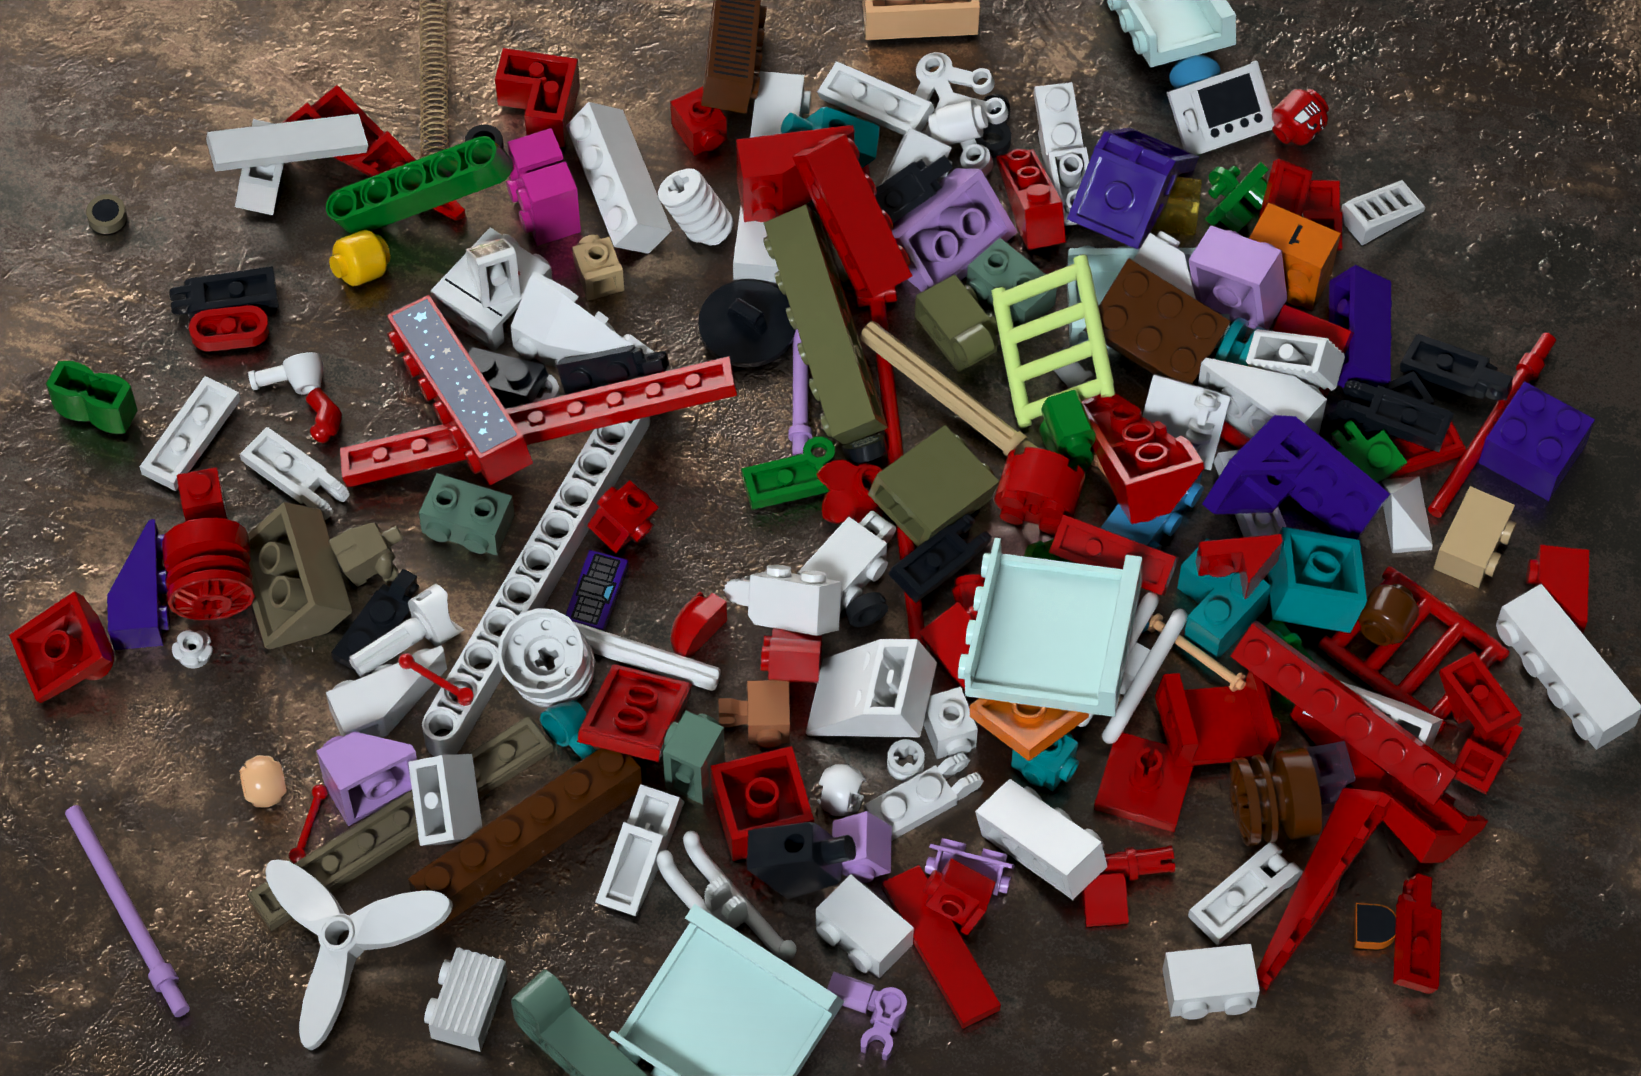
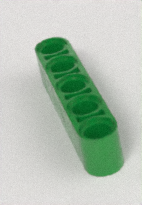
M477 137L338 189L328 198L326 212L332 220L349 234L361 230L373 231L500 184L510 176L513 169V161L490 137Z

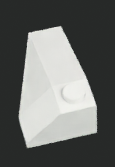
M536 271L530 276L511 324L513 348L524 358L529 360L536 359L545 365L557 367L556 365L559 360L631 345H634L635 348H642L644 354L654 353L653 350L634 336L626 334L621 337L617 334L614 328L607 322L609 318L598 311L593 316L575 302L579 296L568 288Z

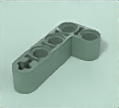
M546 969L539 972L511 999L514 1019L518 1026L570 1076H647L571 1006L570 995L564 985Z

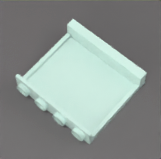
M994 538L991 553H984L982 560L981 577L985 578L984 587L977 586L975 591L973 608L974 611H978L976 620H969L967 626L966 644L970 645L969 653L961 654L959 661L958 679H964L965 696L1115 717L1142 585V557L1126 555L1123 569L1002 554L1001 538Z
M694 904L685 917L690 922L619 1033L611 1031L609 1037L619 1042L617 1048L633 1063L638 1064L640 1059L643 1058L655 1066L650 1073L653 1076H797L845 1001Z

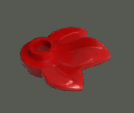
M843 459L832 461L821 467L816 476L830 490L825 495L822 503L823 518L831 523L840 524L848 517L860 523L870 511H875L879 516L883 517V510L868 495L869 491L862 483V479L867 480L871 488L876 475L882 469L868 463L856 467Z

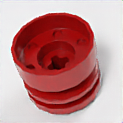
M199 518L178 524L165 533L162 548L164 566L168 573L166 577V586L168 588L167 602L172 612L193 620H213L238 614L252 604L255 593L252 584L253 574L249 566L251 560L249 536L245 527L236 521L224 518Z

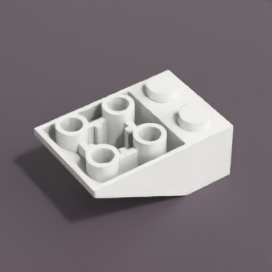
M879 639L824 658L806 734L808 736L920 737L937 662L918 639Z

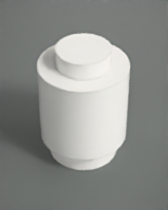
M974 100L939 108L935 114L929 115L928 118L932 138L947 146L983 137V129L988 127V119L982 105L977 106Z

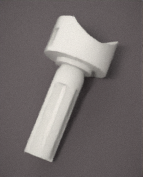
M434 584L408 601L412 618L404 621L349 657L351 666L356 670L360 678L416 644L423 637L438 647L464 631L462 627L450 619L447 602L448 594L440 585Z

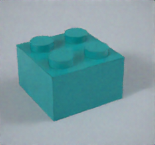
M1282 527L1279 532L1282 536L1279 559L1268 573V582L1271 585L1272 620L1351 633L1367 603L1360 540Z

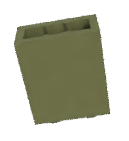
M944 425L879 472L873 481L868 495L919 547L946 526H951L968 513L972 515L988 503L999 484V480L995 477L992 469L985 463H981L967 448L964 440L960 436L953 434Z

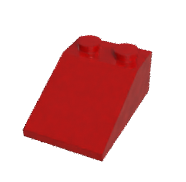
M847 125L736 139L737 185L744 222H766L810 202L812 198L792 156L805 149H812L818 146V142L831 135L846 134L847 138L854 142V126Z

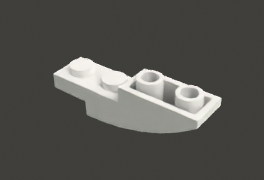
M1073 83L1034 87L1033 94L1039 123L1038 136L1045 171L1062 200L1064 226L1076 225L1077 223L1067 220V217L1089 164L1087 148L1083 145Z

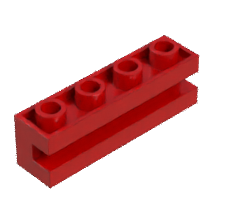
M846 134L831 135L818 142V146L812 149H805L793 155L792 158L858 297L874 298L912 277L908 268L910 259L904 248L897 244L892 234L893 223L886 211L880 208L876 200L877 190L874 182L867 174H864L858 161L860 153L857 146L850 138H847Z

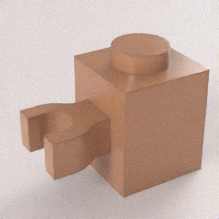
M747 681L748 701L718 698L719 724L723 727L748 724V744H758L759 746L770 748L779 746L781 743H790L788 681Z

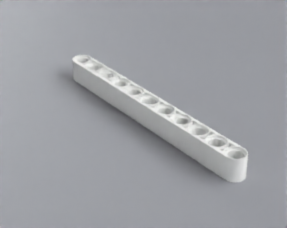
M650 416L594 429L446 678L448 682L460 689L463 687L470 688L474 695L473 702L468 706H463L453 701L457 696L441 687L424 715L422 721L426 748L431 755L457 754L504 676L497 657L499 638L501 636L493 635V633L498 630H505L507 624L521 613L536 608L543 609L589 530L587 525L599 508L596 504L597 501L608 489L615 486L651 422ZM612 439L620 440V442L613 444L607 441ZM594 470L602 471V473L598 475L588 474L589 472ZM573 502L584 503L581 506H570V504ZM557 533H562L566 535L562 538L557 539L551 537L552 535ZM537 565L547 566L544 570H532ZM520 597L528 599L524 603L512 602L514 599ZM478 663L490 664L485 669L474 668ZM440 729L451 731L446 736L439 737L434 735Z

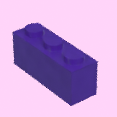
M1357 265L1347 269L1329 282V322L1354 332L1344 355L1345 358L1337 385L1344 388L1347 381L1355 380L1374 387H1378V385L1384 386L1391 382V281Z

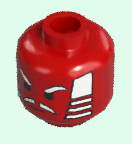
M1294 89L1273 108L1272 120L1274 126L1272 130L1283 143L1289 144L1292 142L1296 145L1304 146L1327 126L1328 105L1312 89H1307L1306 91Z

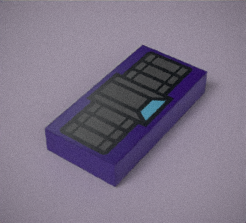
M589 550L565 615L572 622L605 631L629 567L628 560Z

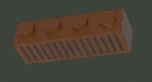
M713 0L701 106L746 114L749 99H757L760 85L759 73L763 55L760 52L763 46L765 29L763 28L767 12V6L760 5L761 0Z

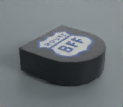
M880 433L842 446L845 459L852 463L868 462L885 455L888 451L884 435Z

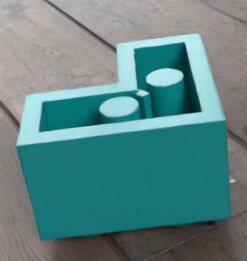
M1197 548L1181 564L1177 586L1180 591L1198 603V606L1187 617L1184 638L1218 661L1264 612L1267 607L1271 585L1262 580L1251 595L1244 599L1239 572L1225 577L1198 576L1196 567Z

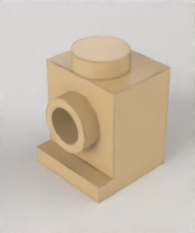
M588 235L583 237L578 245L572 246L574 266L587 301L624 291L623 268L618 261L610 236L601 239L598 235Z

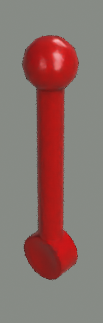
M404 653L399 657L398 663L402 669L407 670L411 668L457 696L459 704L468 706L473 702L474 695L470 688H458L415 662L414 657L409 653Z
M317 784L312 788L311 794L314 798L297 847L289 852V859L293 864L306 857L304 850L321 800L325 799L328 795V789L323 784Z

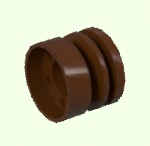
M1305 748L1277 751L1273 759L1272 772H1270L1264 757L1260 754L1252 757L1251 767L1246 758H1233L1230 765V803L1244 844L1247 846L1259 845L1262 835L1268 843L1275 842L1278 838L1279 822H1281L1290 839L1319 835L1322 827L1320 789L1312 759Z

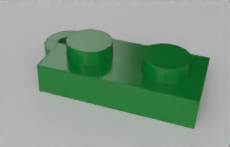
M822 436L813 437L805 443L803 454L741 468L742 479L751 509H759L830 491L818 479L816 473L821 467L834 460L835 446L832 441ZM821 447L826 450V454L822 457H816L812 454V450Z

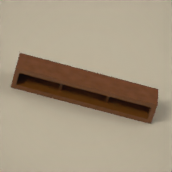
M600 748L409 877L408 881L411 892L435 891L442 893L452 901L451 913L435 929L438 930L637 794L640 784L642 785L641 767L631 755Z

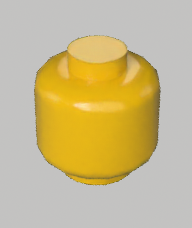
M361 230L336 240L329 264L337 278H342L345 283L351 286H358L384 275L387 264L390 262V251L387 243L380 235H375L369 230Z

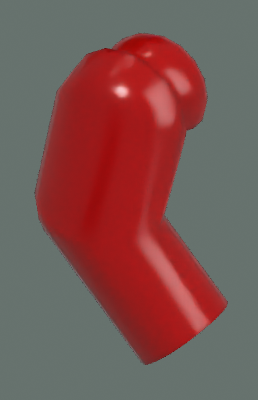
M317 387L306 396V402L317 413L316 423L310 428V434L316 441L326 443L331 435L335 436L339 431L342 413L327 394Z

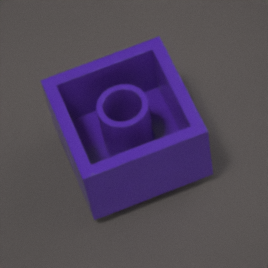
M1524 381L1486 437L1479 464L1549 501L1586 446L1595 419Z

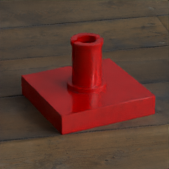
M1122 732L1118 740L1112 744L1095 800L1094 810L1175 832L1194 765L1174 767L1167 744Z

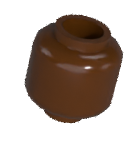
M1383 584L1376 586L1367 597V603L1358 618L1361 632L1368 640L1377 645L1387 646L1389 644L1401 643L1419 616V607L1413 599L1412 592L1403 585Z

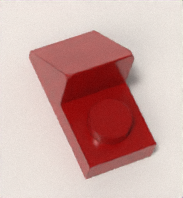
M1281 534L1199 542L1196 557L1198 576L1225 577L1239 572L1243 597L1247 599L1278 562L1282 546Z
M1475 651L1440 669L1439 675L1454 718L1458 724L1469 719L1486 741L1520 723L1522 714Z

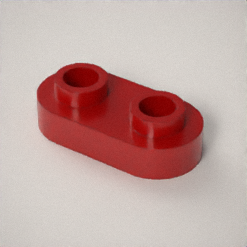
M252 305L204 310L195 314L189 323L192 343L203 351L254 347L266 340L270 330L266 313L261 308ZM248 328H255L254 331L244 332ZM210 332L216 333L214 336H205Z

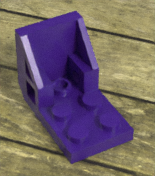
M1130 127L1104 131L1095 146L1067 220L1133 248L1140 249L1166 205L1177 176H1180L1181 173L1194 171L1199 156Z
M1274 415L1229 460L1202 505L1213 514L1272 513L1290 495L1304 509L1311 512L1328 526L1337 536L1358 540L1391 494L1296 416ZM1267 477H1268L1269 479H1271V480H1272L1274 483H1276L1277 485L1271 484V483L1268 481Z

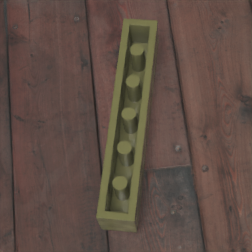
M804 205L764 222L767 236L763 238L764 245L771 259H775L779 270L775 273L776 283L780 291L787 295L790 307L786 308V314L793 329H798L801 342L797 344L798 351L804 364L809 365L813 378L809 379V386L815 399L821 401L824 414L820 416L825 433L828 437H833L845 445L887 429L888 426L819 215L810 207Z

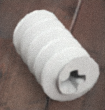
M692 168L679 170L669 175L661 183L658 190L659 200L691 241L696 243L702 242L711 246L718 245L727 238L733 227V216L699 171Z

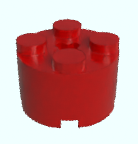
M1025 447L1023 454L1016 455V449L1011 450L1008 453L994 498L996 505L1001 509L1000 518L1014 525H1020L1023 521L1038 524L1041 531L1055 535L1063 514L1074 517L1085 481V472L1080 466H1078L1077 472L1068 467L1070 459L1053 451Z

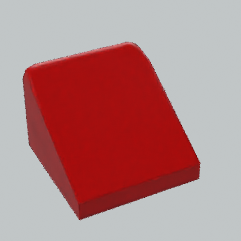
M1125 874L1098 875L1082 891L1086 927L1128 924Z

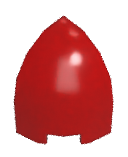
M699 591L681 609L673 622L670 641L674 653L691 658L727 622V601L714 593L704 598L703 593Z

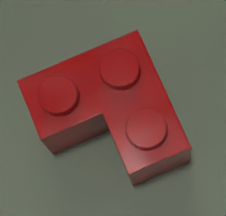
M503 48L495 76L498 105L526 109L524 115L526 135L552 128L559 147H565L568 136L566 125L572 120L580 88L578 59Z

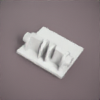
M1153 374L1143 417L1152 423L1160 421L1166 425L1167 433L1175 438L1183 436L1189 440L1202 459L1204 469L1211 471L1231 396Z

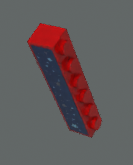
M430 295L388 314L387 318L392 331L387 333L393 349L397 355L404 352L405 355L402 356V360L411 377L414 378L419 375L420 379L417 380V383L427 401L435 400V403L432 405L442 425L450 423L451 427L448 428V431L456 447L459 450L464 447L467 449L464 452V456L473 473L481 472L489 485H492L533 464L523 435Z

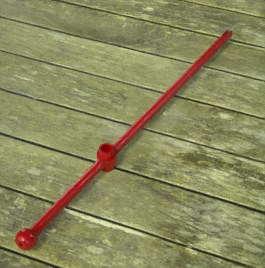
M868 164L865 167H863L862 170L864 174H867L870 177V170ZM896 286L874 298H859L856 293L858 307L870 305L872 321L889 332L886 303L898 301ZM876 353L882 410L888 426L885 429L890 465L904 455L894 369L891 363ZM896 525L900 560H902L915 550V544ZM904 591L909 639H918L927 650L926 643L919 631L925 628L922 602L920 600L915 603Z

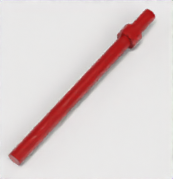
M1546 332L1543 333L1531 352L1523 355L1516 366L1517 373L1512 380L1513 389L1506 401L1499 400L1429 505L1427 510L1432 516L1442 517L1480 459L1486 437L1523 382L1525 381L1529 384L1531 380L1537 379L1545 366L1544 359L1556 343L1553 335Z

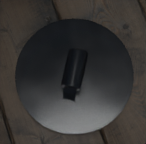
M740 280L721 286L708 296L699 313V334L704 346L717 359L729 356L731 364L737 367H757L773 362L791 346L796 331L791 326L786 314V308L790 307L788 298L778 288L761 281Z

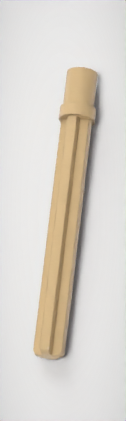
M871 321L863 328L860 335L862 342L1003 450L1004 455L1008 456V453L1016 449V455L1024 453L1025 447L1038 448L1021 431L1017 432L879 324Z

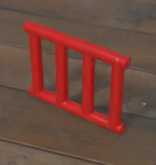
M1388 566L1382 575L1384 580L1380 585L1400 584L1405 586L1412 592L1413 599L1419 607V616L1405 639L1397 644L1379 645L1363 661L1345 648L1361 630V625L1357 620L1351 633L1337 631L1332 638L1325 636L1319 642L1318 648L1381 695L1443 719L1437 733L1440 734L1447 723L1444 719L1452 711L1446 693L1430 710L1411 696L1462 637H1465L1483 650L1478 657L1487 669L1496 660L1502 662L1510 654V650L1402 572L1397 571L1392 566ZM1431 613L1448 625L1449 628L1397 686L1378 671Z

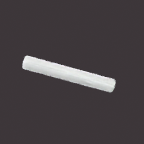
M573 622L591 645L594 654L669 678L689 682L694 686L710 691L715 690L721 678V669L719 667Z

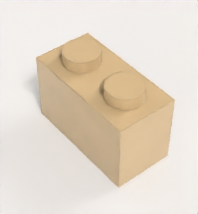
M1470 486L1439 549L1434 569L1479 588L1485 574L1492 577L1502 556V554L1496 552L1500 542L1508 545L1517 525L1516 522L1511 520L1515 505Z

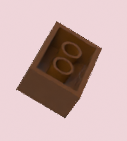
M1130 258L1127 259L1098 306L1107 346L1153 374L1188 384L1194 382L1200 372L1201 362L1210 356L1231 322Z

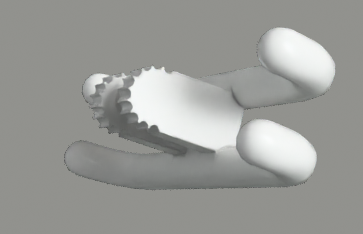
M1154 592L1146 593L1136 610L1120 694L1124 695L1117 707L1116 716L1110 719L1102 733L1103 741L1107 744L1115 743L1122 734L1187 621V612L1184 609L1178 608L1170 615L1169 620L1151 650L1139 644L1137 640L1159 603V596ZM1089 713V718L1084 720L1078 726H1086L1094 714Z
M691 830L686 832L683 837V843L692 862L710 882L704 891L705 901L680 873L671 852L662 850L658 853L656 857L657 865L662 876L689 909L696 904L733 929L745 922L776 957L782 960H791L795 956L797 951L795 943L791 940L784 941L710 858L703 848L697 832Z

